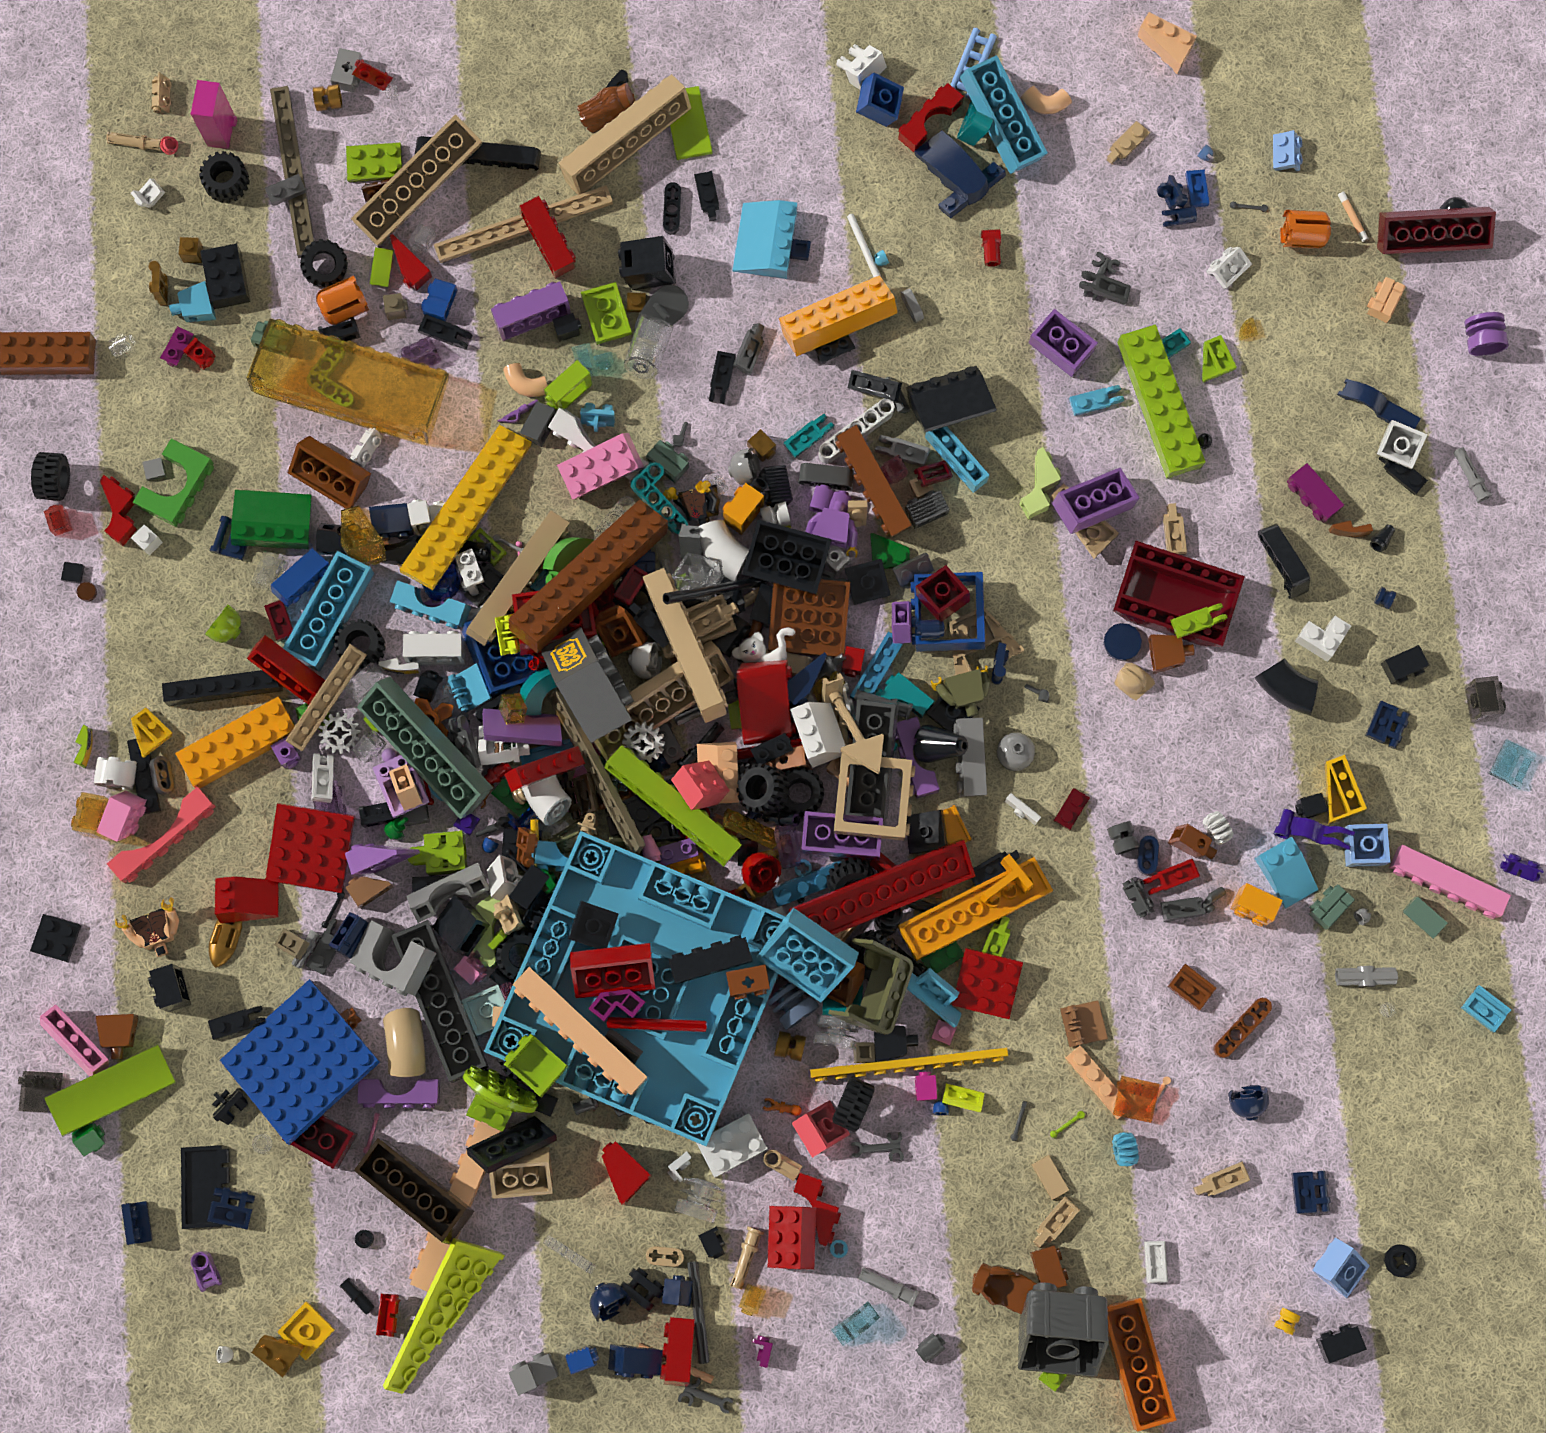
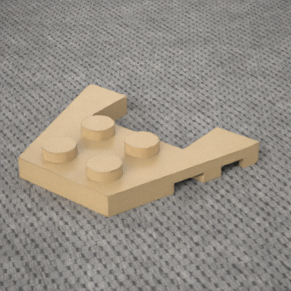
M984 608L985 647L999 641L1000 643H1005L1006 650H1009L1008 659L1024 652V648ZM976 610L949 622L951 640L977 639ZM978 650L952 651L955 675L972 671L965 656Z

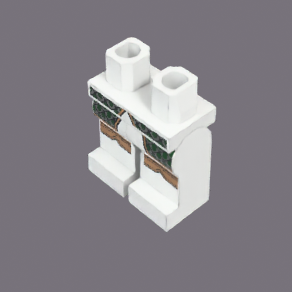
M479 726L478 752L481 765L506 763L513 760L514 762H520V756L530 755V746L527 743L484 740L483 726Z

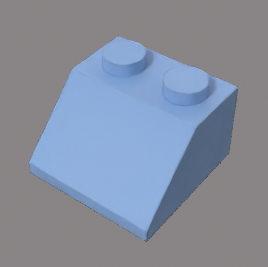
M1335 1238L1328 1245L1323 1256L1316 1262L1313 1271L1323 1281L1348 1298L1370 1265L1354 1248Z

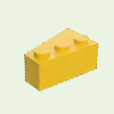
M1342 755L1326 761L1325 780L1328 825L1365 812L1367 807L1346 756Z

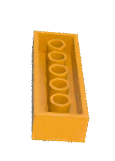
M879 275L780 317L779 322L785 339L797 357L893 316L898 312L895 297Z
M276 697L175 754L192 786L201 789L271 750L272 744L289 736L295 727V723L283 701Z

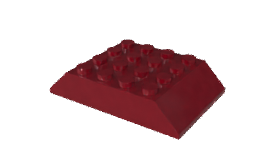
M1135 541L1113 612L1130 623L1176 636L1171 619L1222 603L1223 608L1210 613L1213 619L1219 615L1226 614V620L1216 623L1212 627L1184 636L1182 640L1200 646L1223 647L1245 576Z

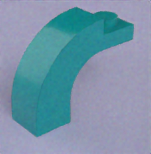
M548 666L533 673L521 687L516 709L522 715H541L544 697L550 690L557 687Z

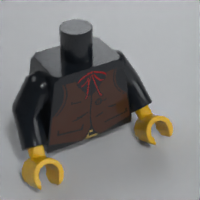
M699 481L695 486L696 489L678 492L677 495L674 487H670L663 492L668 501L673 499V502L682 509L688 521L698 520L699 526L710 522L709 517L719 514L721 499L718 496L717 484L711 485L709 481Z

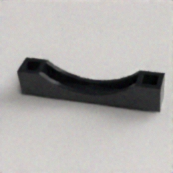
M321 523L317 528L316 550L322 551L325 554L339 551L347 556L354 555L362 559L376 558L379 561L391 560L403 564L422 536L414 535L407 540L394 544H374L356 538L341 525Z

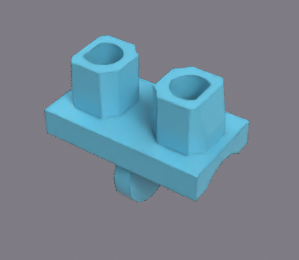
M586 403L584 408L580 410L581 424L594 426V432H598L599 427H614L615 413L612 405L605 404L601 410L595 409V404Z

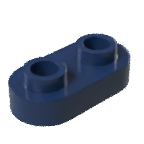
M1145 836L1139 842L1137 868L1140 873L1150 875L1156 871L1158 866L1159 843L1155 837ZM1145 843L1151 844L1150 850L1145 848ZM1144 862H1148L1150 864L1149 869H1146L1143 866Z

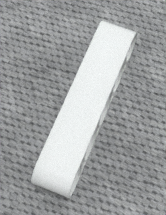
M890 399L880 400L825 441L819 448L820 461L829 464L844 454V452L840 453L835 444L838 441L836 436L857 425L858 429L861 430L863 438H865L888 421L894 414L895 406L893 401ZM888 407L890 411L883 412L881 408ZM874 418L876 422L869 423L867 419ZM828 450L832 452V454L830 456L823 455V451Z

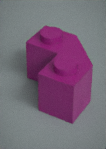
M630 989L603 992L599 994L588 1009L603 1021L608 1019L617 1006L634 1018L646 1001Z

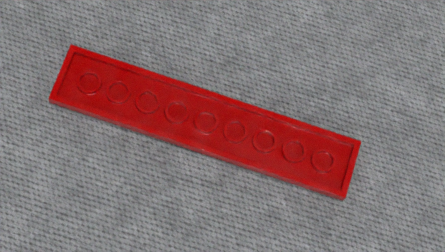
M961 839L793 908L835 935L975 877V872L965 840Z

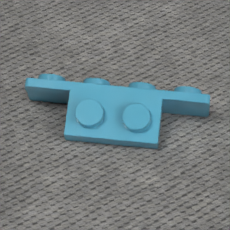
M931 968L919 977L912 973L907 990L955 1028L958 1025L961 1013L950 1003L958 998L959 992Z

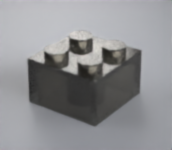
M1498 676L1475 678L1464 686L1471 723L1494 721L1505 713L1506 703L1502 700L1501 695L1503 687Z

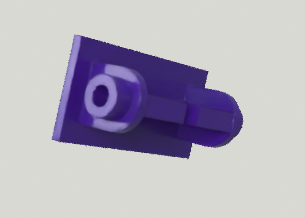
M1503 854L1506 861L1501 862L1500 868L1504 872L1517 876L1520 869L1522 870L1520 877L1531 882H1538L1540 878L1538 872L1544 873L1543 869L1539 867L1540 864L1535 861L1529 860L1525 862L1521 860L1522 857L1516 854Z

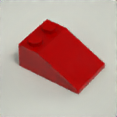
M237 876L215 878V915L220 923L279 918V882L270 881L269 879Z

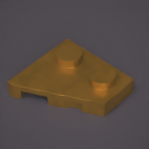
M264 1335L251 1353L283 1378L305 1346L303 1344H298L297 1346L288 1344L287 1340L275 1339L272 1336Z

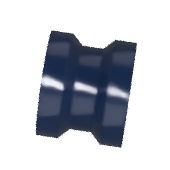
M1381 586L1374 604H1381L1386 609H1390L1396 592L1387 591L1385 587Z

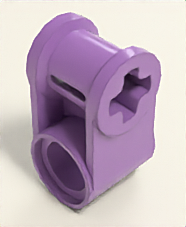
M207 1251L195 1253L191 1258V1266L200 1291L204 1292L206 1288L216 1284L221 1285L222 1280L212 1255ZM200 1255H203L206 1258V1264L204 1266H201L198 1263V1257Z

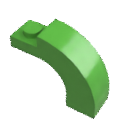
M570 537L555 544L548 552L542 569L548 570L546 584L587 548L594 539Z

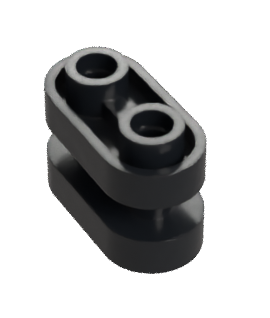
M640 1267L637 1270L633 1268L629 1273L633 1279L629 1284L623 1281L621 1286L630 1298L651 1313L655 1307L651 1301L655 1296L659 1299L662 1298L664 1286L657 1280L651 1282L646 1278L649 1274ZM639 1284L648 1290L645 1297L635 1290Z

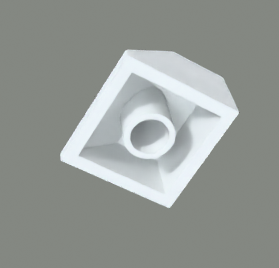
M1392 420L1384 433L1377 455L1412 469L1427 434Z

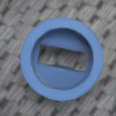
M1206 144L1197 156L1204 161H1208L1210 158L1207 155L1213 156V150Z

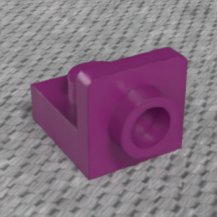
M758 1335L757 1339L753 1338L752 1343L764 1346L763 1349L759 1348L757 1361H760V1367L767 1368L773 1343L769 1342V1337Z

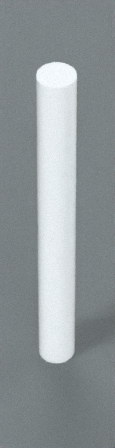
M849 214L847 216L870 271L873 277L879 276V270L854 214Z

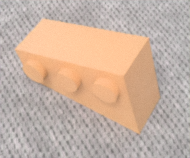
M1150 12L1145 17L1138 33V37L1152 51H1155L1161 57V60L1167 63L1176 74L1180 71L1197 37Z

